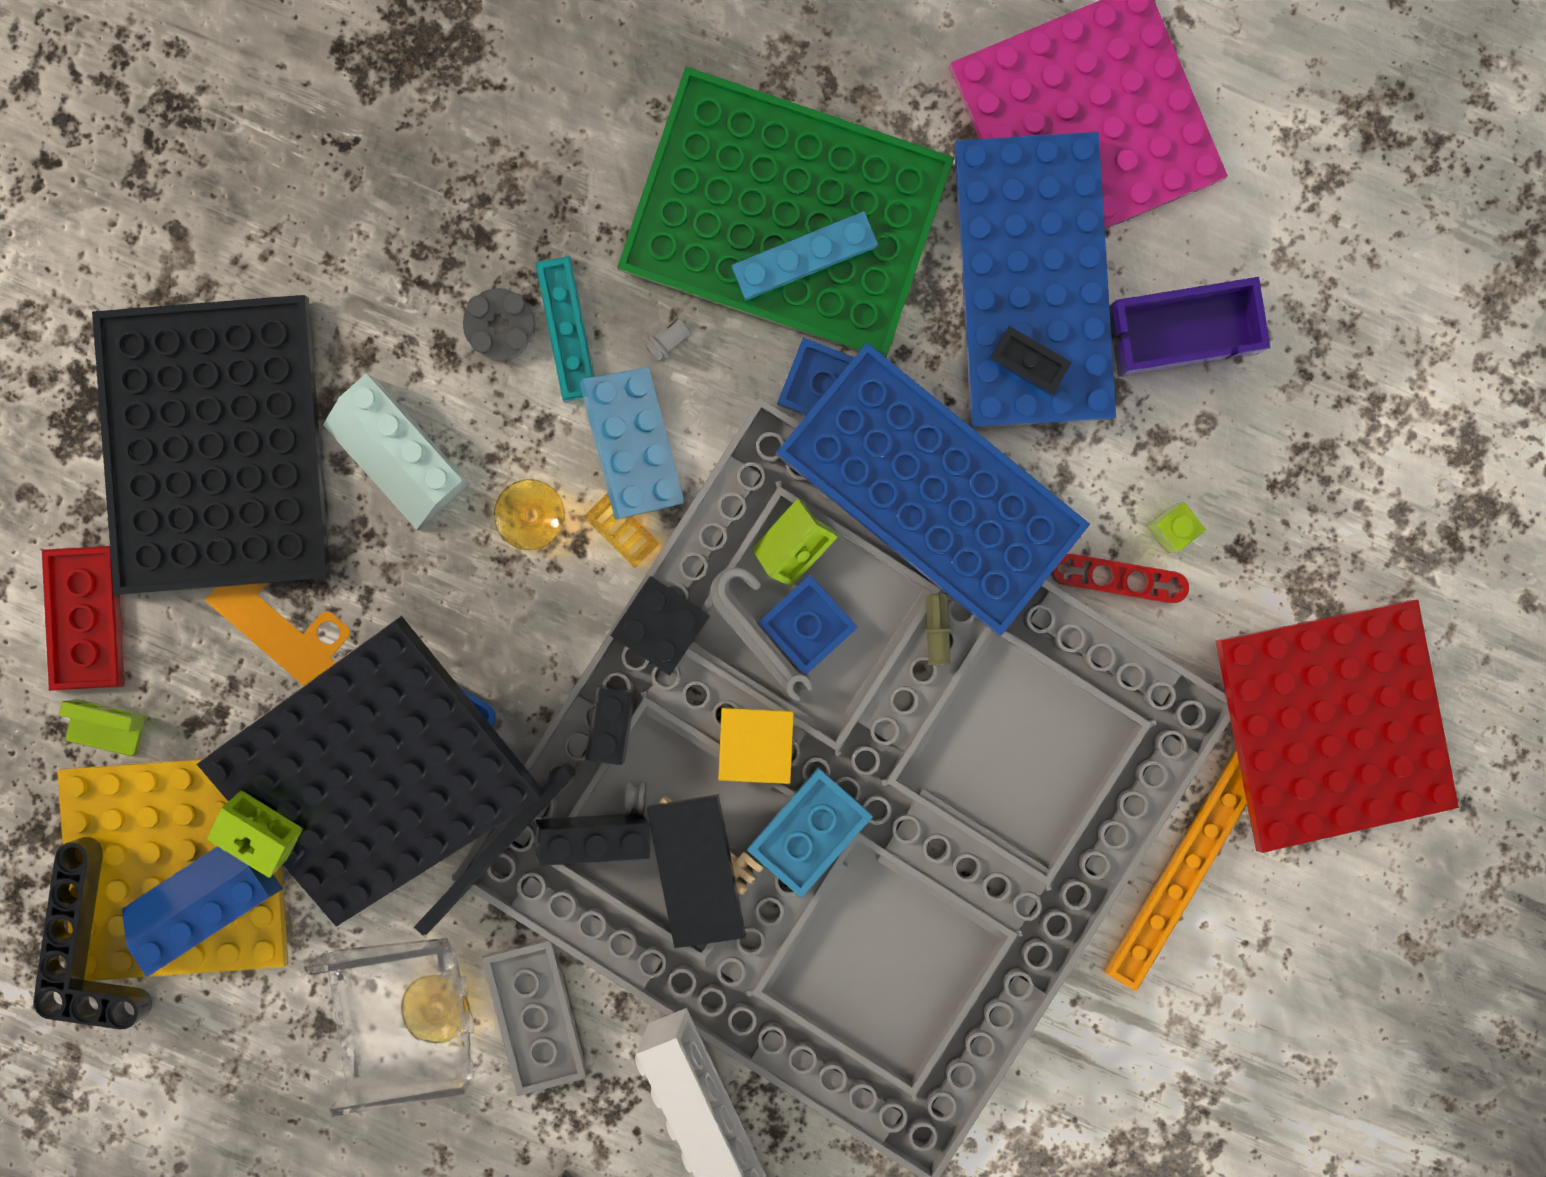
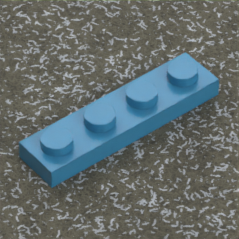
M863 211L733 264L732 270L743 297L747 301L877 248L878 243Z

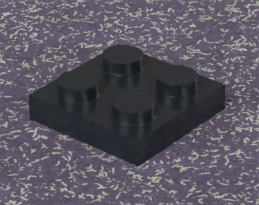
M650 576L610 636L670 676L710 615Z

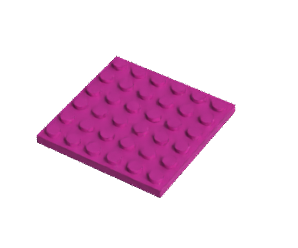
M1099 0L950 63V71L979 139L1099 132L1105 230L1221 182L1228 177L1154 0Z

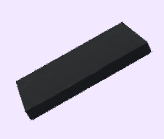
M719 794L649 805L647 813L674 949L745 938L746 931Z

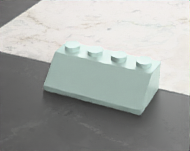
M367 373L338 398L323 424L328 432L416 530L423 527L471 484L376 378Z

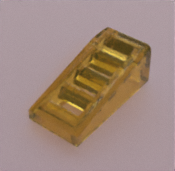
M607 493L584 515V518L636 568L660 543L634 516L625 518L626 521L611 534L608 529L617 521L614 518V514H611L602 524L597 520L611 507ZM633 526L637 531L622 545L618 540ZM643 536L647 541L632 555L628 550Z

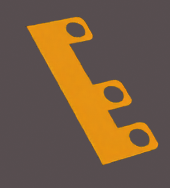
M267 583L216 587L205 601L303 686L336 663L331 657L350 635L348 626L329 611L322 612L302 634L258 596ZM327 621L335 623L340 632L339 638L332 644H324L317 637L318 627Z

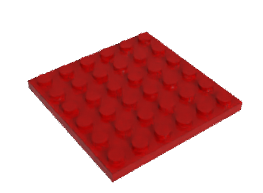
M1407 600L1215 640L1256 851L1265 853L1459 808L1419 600Z

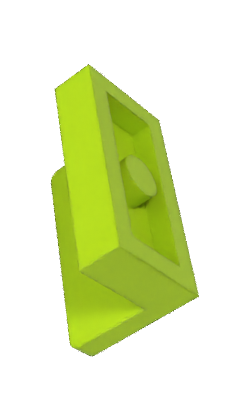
M797 499L757 542L752 550L769 577L792 587L838 538V535L832 527L815 519L804 502Z
M80 699L62 701L59 716L70 718L65 737L66 741L127 756L137 754L146 715Z

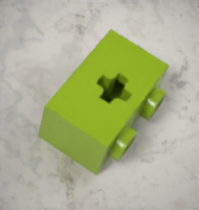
M240 790L221 808L207 840L270 878L288 859L303 828Z

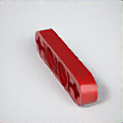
M1066 554L1051 573L1052 579L1061 585L1163 603L1181 602L1187 597L1189 592L1188 580L1181 573L1077 554ZM1068 559L1070 560L1071 567L1084 569V562H1088L1089 564L1084 573L1085 584L1080 582L1083 575L1070 574L1067 580L1064 579V573L1058 571L1059 565L1066 564ZM1100 565L1106 566L1111 572V579L1104 586L1097 585L1093 580V571ZM1135 571L1142 573L1146 579L1145 587L1138 592L1132 591L1127 584L1129 575ZM1153 574L1158 575L1155 582L1169 583L1174 578V584L1179 586V592L1172 593L1170 598L1168 597L1169 591L1154 588V595H1150L1154 586Z

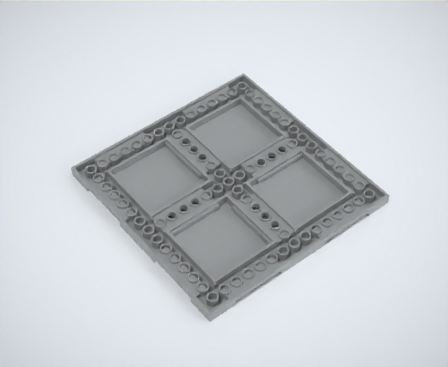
M759 397L525 763L524 767L541 788L567 762L576 770V774L535 819L625 814V794L628 781L632 782L635 786L640 785L641 782H646V800L643 815L648 822L647 807L659 804L663 796H667L672 801L719 794L730 852L739 858L818 767L873 815V818L802 898L793 890L782 888L778 882L779 878L767 867H764L761 872H757L749 865L747 866L755 874L756 879L750 884L739 876L738 879L748 889L743 895L739 893L738 895L745 931L755 932L761 938L760 945L755 949H746L742 946L740 939L674 949L651 828L650 859L540 866L536 856L534 819L469 890L664 1015L668 1016L687 1008L702 1039L918 1177H940L1231 721L1226 694L1047 580L1002 636L995 634L947 595L949 628H952V632H949L951 636V645L949 647L951 664L931 665L932 675L927 680H917L913 675L914 665L921 660L929 661L927 633H924V629H927L926 596L929 594L946 593L776 455L778 449L800 423ZM798 499L804 502L815 519L832 527L838 538L791 587L769 577L752 549ZM738 567L749 571L760 582L761 586L757 590H753L737 577L729 582L730 592L756 623L811 575L858 627L807 675L803 674L765 632L800 675L808 678L811 683L812 690H802L797 682L793 685L794 692L800 697L799 701L788 699L782 694L777 681L715 609L710 597V588L713 579L718 573L727 568ZM650 576L710 615L670 676L610 636ZM600 685L636 690L626 758L622 765L585 759L593 708L596 707V703H594L596 688ZM692 685H700L706 690L707 698L700 705L691 704L686 697L687 689ZM899 691H909L913 696V704L907 710H899L894 705V696ZM730 704L734 708L794 711L790 784L718 780L721 722L717 719L716 711L720 705ZM633 810L630 814L638 813V811ZM519 813L480 836L452 879L457 881ZM935 838L942 839L946 844L945 852L939 857H932L926 851L929 841ZM963 858H972L976 863L975 871L969 876H962L957 873V864ZM993 877H1001L1006 882L1005 890L999 895H991L987 892V883ZM767 901L775 902L780 908L779 915L770 920L762 917L759 909L763 903Z

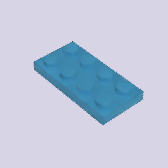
M644 367L582 379L579 384L615 520L684 504L650 368Z

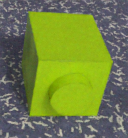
M1185 502L1173 504L1146 525L1167 553L1181 551L1206 531V528Z

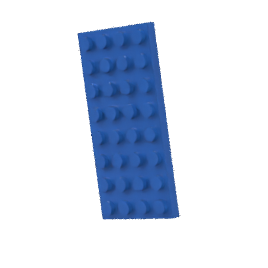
M1099 132L956 140L954 152L971 427L1115 419L1116 405ZM1008 326L1072 362L1053 395L1050 396L989 360Z
M868 343L863 346L776 452L780 459L998 636L1003 635L1090 525L1083 517Z

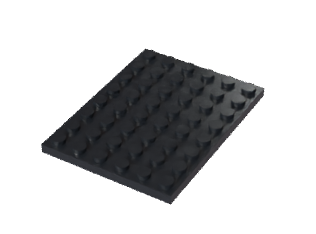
M306 295L92 311L114 595L330 578L309 297Z
M402 615L196 764L227 801H230L242 790L303 828L288 859L282 865L336 927L540 800L545 793Z

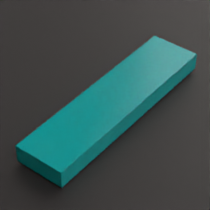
M570 256L536 262L562 400L564 403L583 399L579 382L582 379L595 377L572 259Z

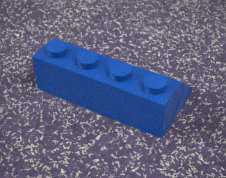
M217 846L122 908L127 948L145 976L148 977L283 888L274 874L268 878Z

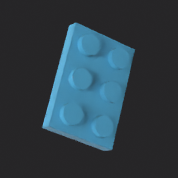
M818 767L748 846L747 851L802 898L873 818V815Z

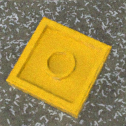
M722 707L718 780L790 784L794 711Z

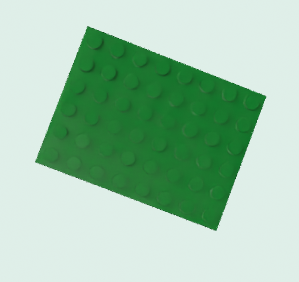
M685 66L617 269L618 271L857 352L868 343L887 358L954 157ZM863 211L865 212L878 243L877 248L745 301L732 270L733 264Z

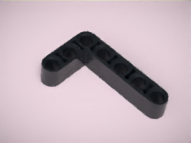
M82 837L61 845L55 854L33 1006L36 1013L45 1019L118 1030L127 1029L150 1013L152 999L149 993L140 988L84 980L103 851L96 839ZM76 848L83 854L82 863L75 857ZM70 884L76 887L78 891L77 898L71 895L69 890ZM65 920L71 923L73 927L72 934L66 931L64 927ZM59 956L66 960L67 969L60 965ZM54 992L60 995L62 1005L55 1001ZM89 997L96 1000L98 1010L90 1005ZM125 1002L132 1005L134 1015L126 1011Z

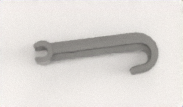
M738 567L727 568L718 573L713 579L710 588V597L715 609L777 681L782 694L788 699L799 701L800 697L794 692L793 685L797 682L802 690H812L809 679L800 675L729 590V582L736 577L743 580L753 590L760 588V582L749 571Z

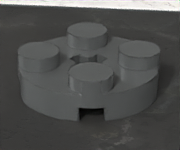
M494 288L481 292L478 296L472 297L467 303V309L463 317L465 337L476 352L488 359L506 361L516 358L527 347L528 343H531L535 335L536 323L534 314L523 298L517 293L507 289ZM501 315L503 320L509 322V325L503 327L501 334H497L494 328H490V323L495 321L496 316Z

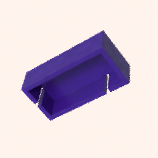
M1259 277L1118 299L1110 305L1112 339L1119 338V342L1113 346L1118 377L1215 362L1225 357L1228 360L1258 355L1271 348Z

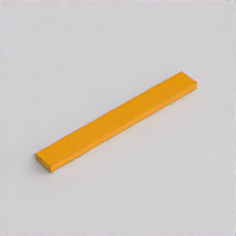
M1236 747L1104 969L1107 975L1136 992L1247 806Z

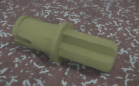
M943 593L929 594L926 596L927 629H924L928 639V665H950L949 632H952V628H949L947 595Z

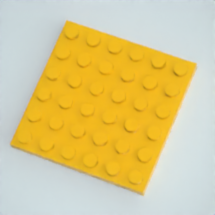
M202 759L76 767L57 770L62 844L82 837H91L100 843L103 851L84 980L95 981L146 977L127 948L122 908L217 847V845L208 841L207 837L221 808L228 801L196 765ZM76 848L75 857L82 863L83 854ZM281 865L274 873V876L283 888ZM70 884V893L74 898H77L78 891L74 885ZM283 889L148 977L285 967L289 963ZM68 921V932L72 934L73 927Z

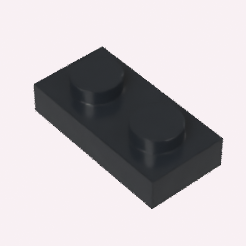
M1010 326L1005 330L989 358L992 362L1050 396L1054 394L1072 363Z

